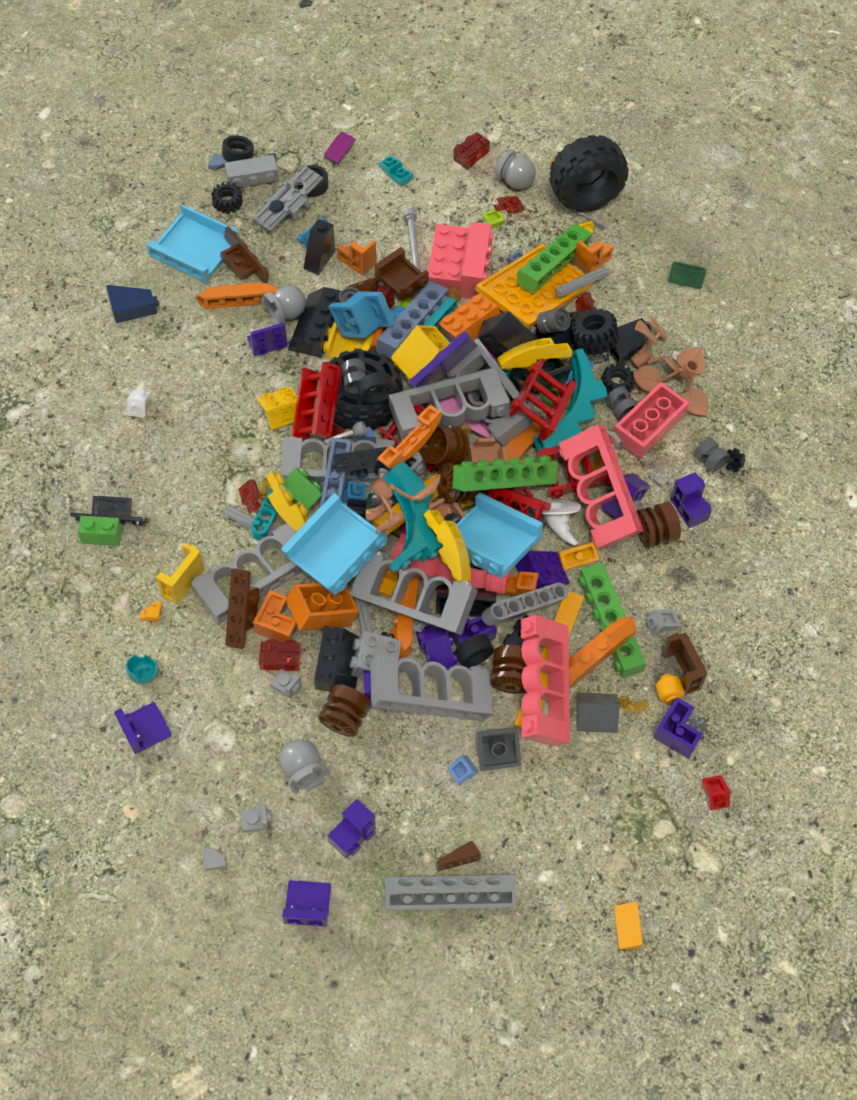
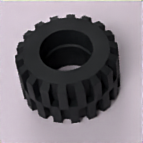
M596 308L586 310L584 313H580L578 317H575L574 322H572L575 347L578 349L583 348L585 354H603V352L613 349L615 344L618 343L617 320L614 314L608 310L604 311L600 308L598 310Z

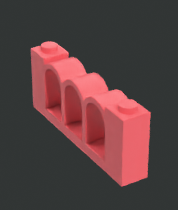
M596 425L560 442L559 446L561 449L559 451L561 457L568 461V470L571 476L580 480L577 485V495L582 502L589 504L586 509V520L590 526L595 528L590 530L592 534L591 540L595 543V546L605 549L644 532L606 427ZM600 450L605 466L583 476L579 470L580 461L585 456ZM608 474L614 491L595 500L590 499L588 495L590 483ZM614 499H618L624 516L604 525L600 524L597 520L599 507Z
M403 532L391 554V560H395L403 550L406 535ZM440 553L433 560L427 559L423 563L420 560L416 562L412 560V563L406 568H418L430 575V577L436 575V577H444L452 583L455 581L449 567L442 562ZM470 567V583H473V588H485L486 591L505 594L513 568L501 579L486 570H476Z
M539 615L521 619V638L525 640L522 643L521 652L527 666L524 667L521 678L527 694L522 699V712L524 714V717H522V738L551 746L569 744L568 626ZM539 645L548 647V661L542 657ZM540 672L548 674L549 689L542 684ZM540 699L549 701V717L542 712Z

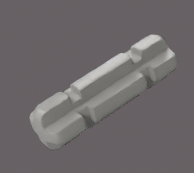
M429 607L427 608L425 614L432 615V613L430 612L431 609ZM415 619L412 624L413 631L415 633L417 631L422 632L427 623Z

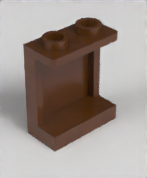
M402 247L375 264V277L379 276L380 281L402 301L407 297H411L417 290L424 288L428 284L429 272L427 270L421 272L405 258V250Z
M675 633L668 638L662 656L664 659L675 656L685 675L682 682L685 696L701 690L708 673L687 633Z

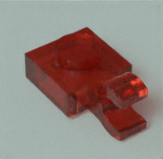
M518 196L499 197L496 199L499 204L494 205L496 211L506 210L508 213H520L524 209Z
M250 479L238 490L242 505L247 506L249 513L255 510L257 514L261 507V504L257 501L260 494L256 481Z

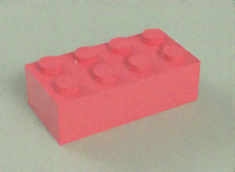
M470 223L461 274L460 298L472 299V297L478 295L479 293L475 291L476 285L488 278V270L486 269L490 266V254H492L493 243L490 242H493L494 232H491V224Z
M436 224L428 267V283L431 280L448 288V293L460 294L461 274L470 228Z
M660 382L615 425L612 438L641 459L686 415L689 402Z

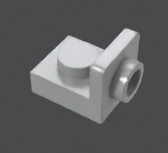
M674 609L655 610L646 619L652 636H656L662 630H677L681 627Z
M281 668L271 681L270 687L290 699L302 687L301 676L298 674L293 676Z
M261 804V808L241 810L243 833L268 830V823L272 822L271 810H267L266 804Z

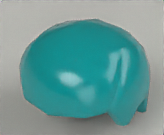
M133 655L127 660L125 666L130 680L137 684L150 683L157 677L159 670L156 661L149 658L148 655L144 657Z

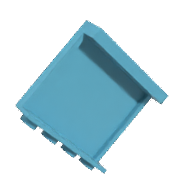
M181 204V214L155 243L150 240L147 243L148 255L207 283L224 262L220 257V253L232 247L224 238L227 225ZM230 227L232 231H235L237 233L239 238L238 230H236L234 227Z
M334 493L281 550L289 561L336 596L345 589L346 584L353 577L358 575L360 569L372 560L373 555L385 546L388 537L385 532L377 534L376 527L343 504L340 497Z
M479 493L475 497L476 506L456 525L464 539L470 563L502 579L543 537V523Z

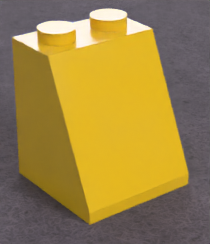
M416 325L391 356V359L395 362L394 364L397 368L406 374V378L409 381L444 350L450 342L435 326Z

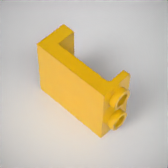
M334 322L333 327H330L328 330V341H325L323 345L326 359L338 358L340 353L344 351L351 352L357 348L368 351L371 349V342L375 331L366 338L342 337L336 322Z
M186 543L182 545L185 559L173 575L169 577L160 572L156 577L161 596L176 605L191 588L190 582L204 571L200 550L196 546H190Z

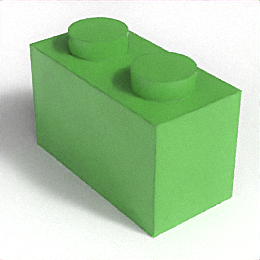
M296 467L284 479V486L286 490L291 492L297 502L300 501L309 510L322 496L323 487L316 480L314 482L308 478L310 475L305 469Z
M81 516L77 533L82 544L120 546L123 529L119 518Z

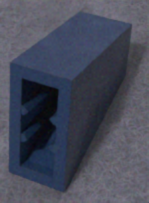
M115 285L106 286L116 323L157 314L156 307L159 304L157 297L152 295L151 289Z

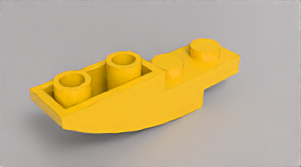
M543 338L523 343L506 351L497 358V362L501 369L505 370L517 367L527 369L534 362L537 363V359L541 360L544 358L546 361L551 358L562 360L566 357H572V349L568 343L554 344L551 338Z
M274 470L266 475L273 490L268 495V498L283 520L297 532L309 520L307 516L308 510L300 501L293 504V496L284 486V477L277 470Z
M428 510L423 515L427 519V525L436 533L438 542L443 545L438 550L442 556V562L449 567L455 581L461 583V580L470 582L471 569L468 551L454 521H445L439 510Z

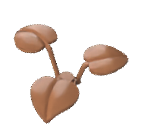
M647 316L649 323L657 330V335L654 337L646 324L639 320L635 330L646 335L649 340L641 350L631 357L632 361L640 368L646 363L650 365L662 359L676 371L679 367L668 356L662 355L653 359L650 358L653 355L649 351V347L653 343L655 345L658 344L657 339L660 335L665 340L668 338L664 329L655 319ZM678 373V376H679V378H680V382H681V385H682V384H683V378L680 376V373Z
M693 347L682 351L677 357V364L681 368H678L663 379H661L660 371L651 365L642 366L633 372L635 382L646 392H651L660 382H665L680 373L683 379H689L688 392L681 395V397L689 402L687 412L693 415L707 416L709 407L705 394L698 388L691 391V385L695 379L694 375L701 374L705 369L702 347Z
M438 473L437 478L415 496L408 495L396 488L392 483L388 485L383 477L373 482L370 488L378 496L382 504L365 510L367 521L369 523L373 522L386 509L390 512V518L379 525L376 533L381 534L396 525L404 516L402 510L394 514L390 507L393 503L392 499H389L393 495L392 490L411 501L417 500L419 502L437 488L440 482V474Z

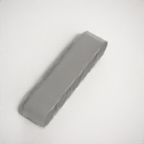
M555 583L496 602L483 611L482 620L487 625L493 626L554 606L568 596V589L563 583Z

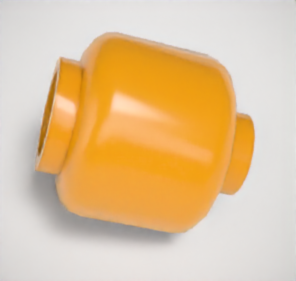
M671 674L662 675L655 686L660 701L667 705H672L676 697L682 700L685 694L681 679Z

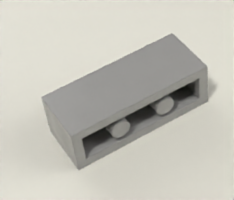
M274 155L225 163L226 176L230 185L235 183L236 186L245 187L278 181V171Z

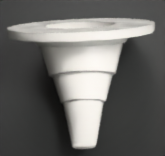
M542 500L551 503L550 511L543 510L541 514L547 521V525L563 541L573 546L578 545V541L569 531L568 521L570 520L571 513L581 510V505L568 500ZM530 508L532 512H536V508Z

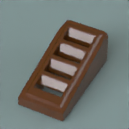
M469 841L437 860L436 870L439 872L480 860L481 853L475 843Z

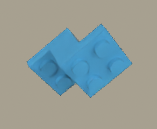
M358 291L345 303H332L328 306L342 337L366 338L379 326L392 327L395 324L393 314L382 292Z

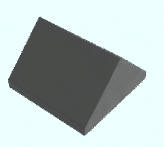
M577 692V731L617 733L620 710L617 694Z
M518 726L477 732L475 743L480 771L521 766Z

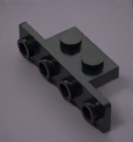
M388 447L334 454L335 471L337 474L350 472L351 476L357 475L358 478L368 476V473L378 475L379 469H389L377 459Z
M93 495L91 514L70 513V517H75V521H80L81 516L119 518L121 524H125V521H132V525H144V522H149V518L131 516L132 498Z

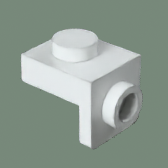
M141 389L133 390L127 398V415L144 418L146 416V405L151 399V392H145Z

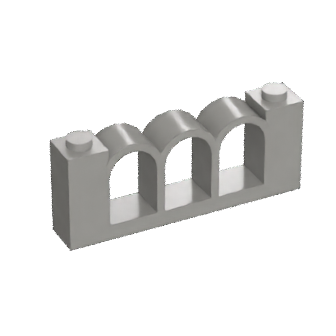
M478 338L474 340L478 346L447 373L448 377L452 379L475 373L488 363L491 368H495L500 381L504 385L503 388L508 399L511 397L515 399L519 395V391ZM479 389L466 392L470 402L475 407L485 405L484 401L478 402L481 395ZM524 401L523 404L529 409H531L527 402ZM519 410L512 417L507 413L491 420L489 414L483 419L489 425L488 428L491 430L489 435L491 438H495V442L499 441L503 446L533 424L534 421Z
M495 368L389 395V408L402 440L420 423L413 407L415 405L430 402L433 407L441 411L442 417L438 425L442 424L444 426H459L465 421V418L480 421L489 414L491 418L503 416L509 413L510 401ZM479 389L485 405L481 407L469 405L463 393ZM454 395L460 411L452 414L445 412L441 408L438 399Z
M283 438L281 474L284 479L296 467L299 469L302 467V459L305 454L314 451L323 456L322 470L306 471L310 475L308 477L313 482L316 480L324 486L332 441L325 445L321 440L314 438L303 442L302 438ZM359 440L352 445L351 452L388 447L390 445L395 446V440H376V444L369 440ZM347 472L346 485L348 481L366 483V487H370L378 479V475L368 473V476L358 478L357 475L351 476V473Z
M287 523L276 527L272 532V536H266L259 540L256 545V551L243 550L239 552L233 560V565H218L212 570L210 576L206 572L203 575H198L190 582L192 591L218 625L227 620L229 600L216 583L224 576H231V569H240L247 562L258 564L267 576L252 586L250 585V587L259 588L258 594L260 598L267 595L269 590L273 591L303 572L291 561L273 571L262 557V553L270 548L279 549L282 552L281 548L295 535L296 532Z
M377 551L373 555L372 560L360 569L350 596L462 635L478 591L472 587L473 583L461 580V583L456 581L452 583L444 577L437 576L431 578L430 575L418 568L405 570L400 568L399 579L391 601L377 597L384 575L390 569L389 566L394 560H388L384 557V553ZM420 575L424 579V587L414 610L401 605L410 580ZM441 584H447L449 596L441 618L425 614L435 588Z
M379 653L370 661L371 702L373 708L483 722L493 714L489 669H484L480 666H472L468 669L461 665H455L447 671L442 664L437 662H428L421 667L413 659L402 658L397 661V656H392L388 653ZM398 670L405 671L411 677L413 696L399 694ZM424 673L430 674L436 679L439 699L425 698ZM450 677L458 679L463 685L464 703L452 701Z

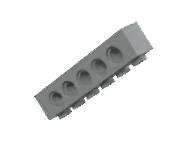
M514 875L385 877L386 910L516 907L517 887Z

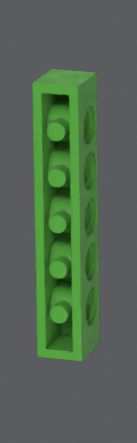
M576 223L572 227H568L553 243H549L545 250L540 251L534 259L529 260L525 267L519 269L516 284L534 294L574 259L576 244L579 240L588 246L592 233Z
M539 456V459L524 457V460L509 458V461L493 459V462L478 460L475 464L470 461H463L461 465H454L453 488L464 492L557 484L558 461L552 460L550 456Z
M600 563L582 568L578 582L580 587L585 590L586 602L593 609L592 616L595 621H598L600 626L599 633H601L609 625L624 616L626 617L604 564ZM599 602H605L607 605H601ZM610 618L614 620V622H609L606 619ZM633 636L611 654L614 659V669L616 672H619L621 678L644 672L646 661L637 640ZM621 652H625L629 656H623Z

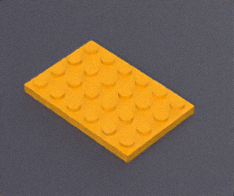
M544 244L539 245L478 283L475 291L496 304L500 310L512 313L528 329L537 324V316L540 312L561 308L591 288L594 283L592 282L562 297H558L555 294L557 287L585 275L568 263L534 294L516 284L519 269L525 267L529 260L534 259L540 251L545 250L546 246Z

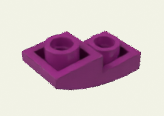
M341 131L325 152L324 157L339 165L344 155L350 151L356 139Z

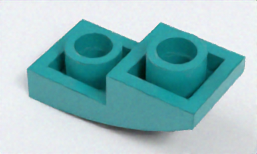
M391 155L378 163L379 167L400 186L414 179L413 173L402 167L401 161Z

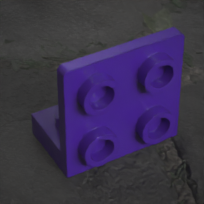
M284 323L252 331L247 336L253 356L264 355L268 352L288 347Z
M529 551L515 565L518 573L520 571L539 574L536 589L555 583H563L564 585L570 583L555 551Z
M155 702L130 714H124L122 708L114 711L134 754L172 736Z
M290 880L288 882L286 907L283 908L282 915L284 924L327 927L331 884Z

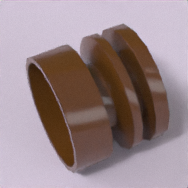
M438 425L419 451L423 460L429 464L461 463L469 453V437L461 427Z
M462 462L444 463L438 469L437 476L439 473L441 477L437 486V492L440 498H444L447 503L473 502L479 493L483 494L484 490L463 492L453 488L454 465H461Z
M670 502L657 504L654 506V509L646 507L645 509L637 510L644 532L638 535L646 548L649 549L655 545L659 546L662 544V540L665 543L680 539V520L674 506Z
M502 645L495 649L494 667L492 668L490 684L493 688L511 694L527 693L521 678L522 671L527 666L522 657V646Z
M341 684L334 685L327 697L328 703L323 705L322 711L318 715V720L335 733L354 737L362 725L361 718L366 717L371 707V702L363 693L354 688Z

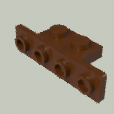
M229 226L225 227L224 238L232 247L222 251L220 257L240 280L255 273L262 283H267L268 269L258 261L255 254L250 252L247 245L238 238L235 231H232Z
M238 568L231 569L225 645L243 649L245 647L246 629L254 627L253 621L257 615V605L260 596L258 594L259 588L250 587L251 572Z

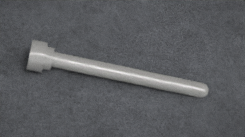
M407 208L403 211V218L408 223L413 265L421 271L414 224L417 214L415 209Z

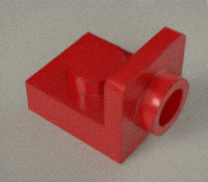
M722 775L702 779V787L709 799V809L712 811L729 807L730 790Z

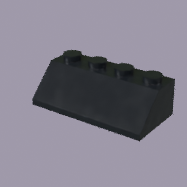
M323 287L308 295L306 308L300 315L288 346L289 351L322 358L324 342L328 341V330L330 327H333L335 322L328 306L332 303H339V293L341 290Z

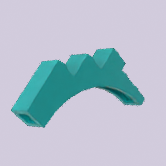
M583 348L577 349L572 353V357H569L573 368L574 382L577 383L570 406L562 420L558 423L555 431L546 440L538 437L540 432L533 437L537 452L541 449L559 446L560 442L581 433L582 429L579 426L589 424L596 418L595 410L591 405L601 403L608 397L607 389L603 385L602 380L595 381L594 373L589 366L588 357L584 353Z
M404 461L393 467L384 478L388 485L392 483L396 488L410 496H415L427 487ZM392 490L404 512L406 524V540L403 550L389 566L393 572L400 568L405 570L412 563V560L414 562L420 560L423 563L427 559L433 560L439 555L438 550L442 545L432 532L433 529L427 525V519L423 515L430 510L428 506L431 504L429 501L434 496L433 493L417 502V500L411 501Z

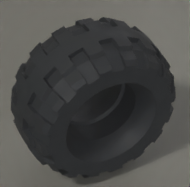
M588 135L584 138L575 139L571 144L568 143L561 152H558L555 156V161L550 166L549 181L557 199L563 206L570 210L576 209L577 212L592 211L607 205L609 201L614 200L619 195L618 193L623 190L626 185L625 182L628 180V163L621 148L616 142L602 135Z
M357 348L351 352L344 351L340 353L338 358L334 357L329 361L330 363L342 366L347 360L360 359L365 363L366 375L375 372H385L392 377L395 393L403 391L402 377L397 366L384 354L379 355L375 350L369 349L365 351L362 348ZM341 367L333 422H337V425L341 428L352 429L354 424L364 421L366 427L370 426L372 431L378 426L383 427L388 424L390 418H393L389 408V400L380 404L369 405L361 400L360 394L347 393L344 388Z

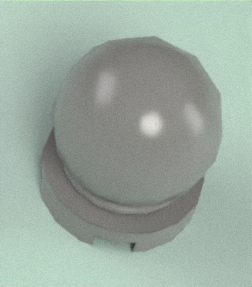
M506 149L505 152L507 153L504 157L500 156L494 171L497 172V175L494 178L500 182L505 180L508 185L518 190L527 188L535 180L536 169L534 163L525 156H516L514 150Z
M292 285L281 286L275 291L274 295L268 292L261 297L264 311L268 310L271 316L269 321L273 326L285 323V319L298 318L306 308V298L302 290Z
M298 739L289 742L282 749L279 758L280 766L284 774L290 778L288 784L293 793L298 794L299 790L304 788L310 791L325 782L324 776L330 773L326 765L320 763L319 751L313 743Z

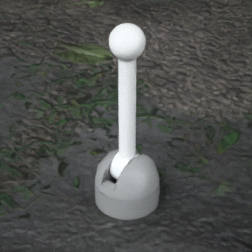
M360 421L354 424L351 431L339 434L333 438H342L351 434L362 437L367 435L368 432L364 421ZM332 437L330 439L324 438L325 444L332 441Z

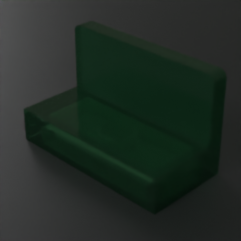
M673 260L668 282L702 289L707 268Z

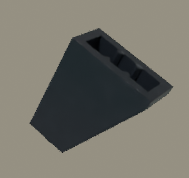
M318 218L310 229L304 270L319 276L335 253L334 225Z
M643 318L618 327V343L609 352L615 362L619 363V366H622V364L626 365L631 357L648 342L649 338L646 335L635 330L637 322L641 320L651 331L649 324Z

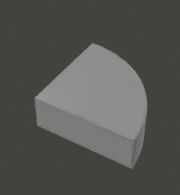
M203 848L205 871L227 868L223 856L218 851Z

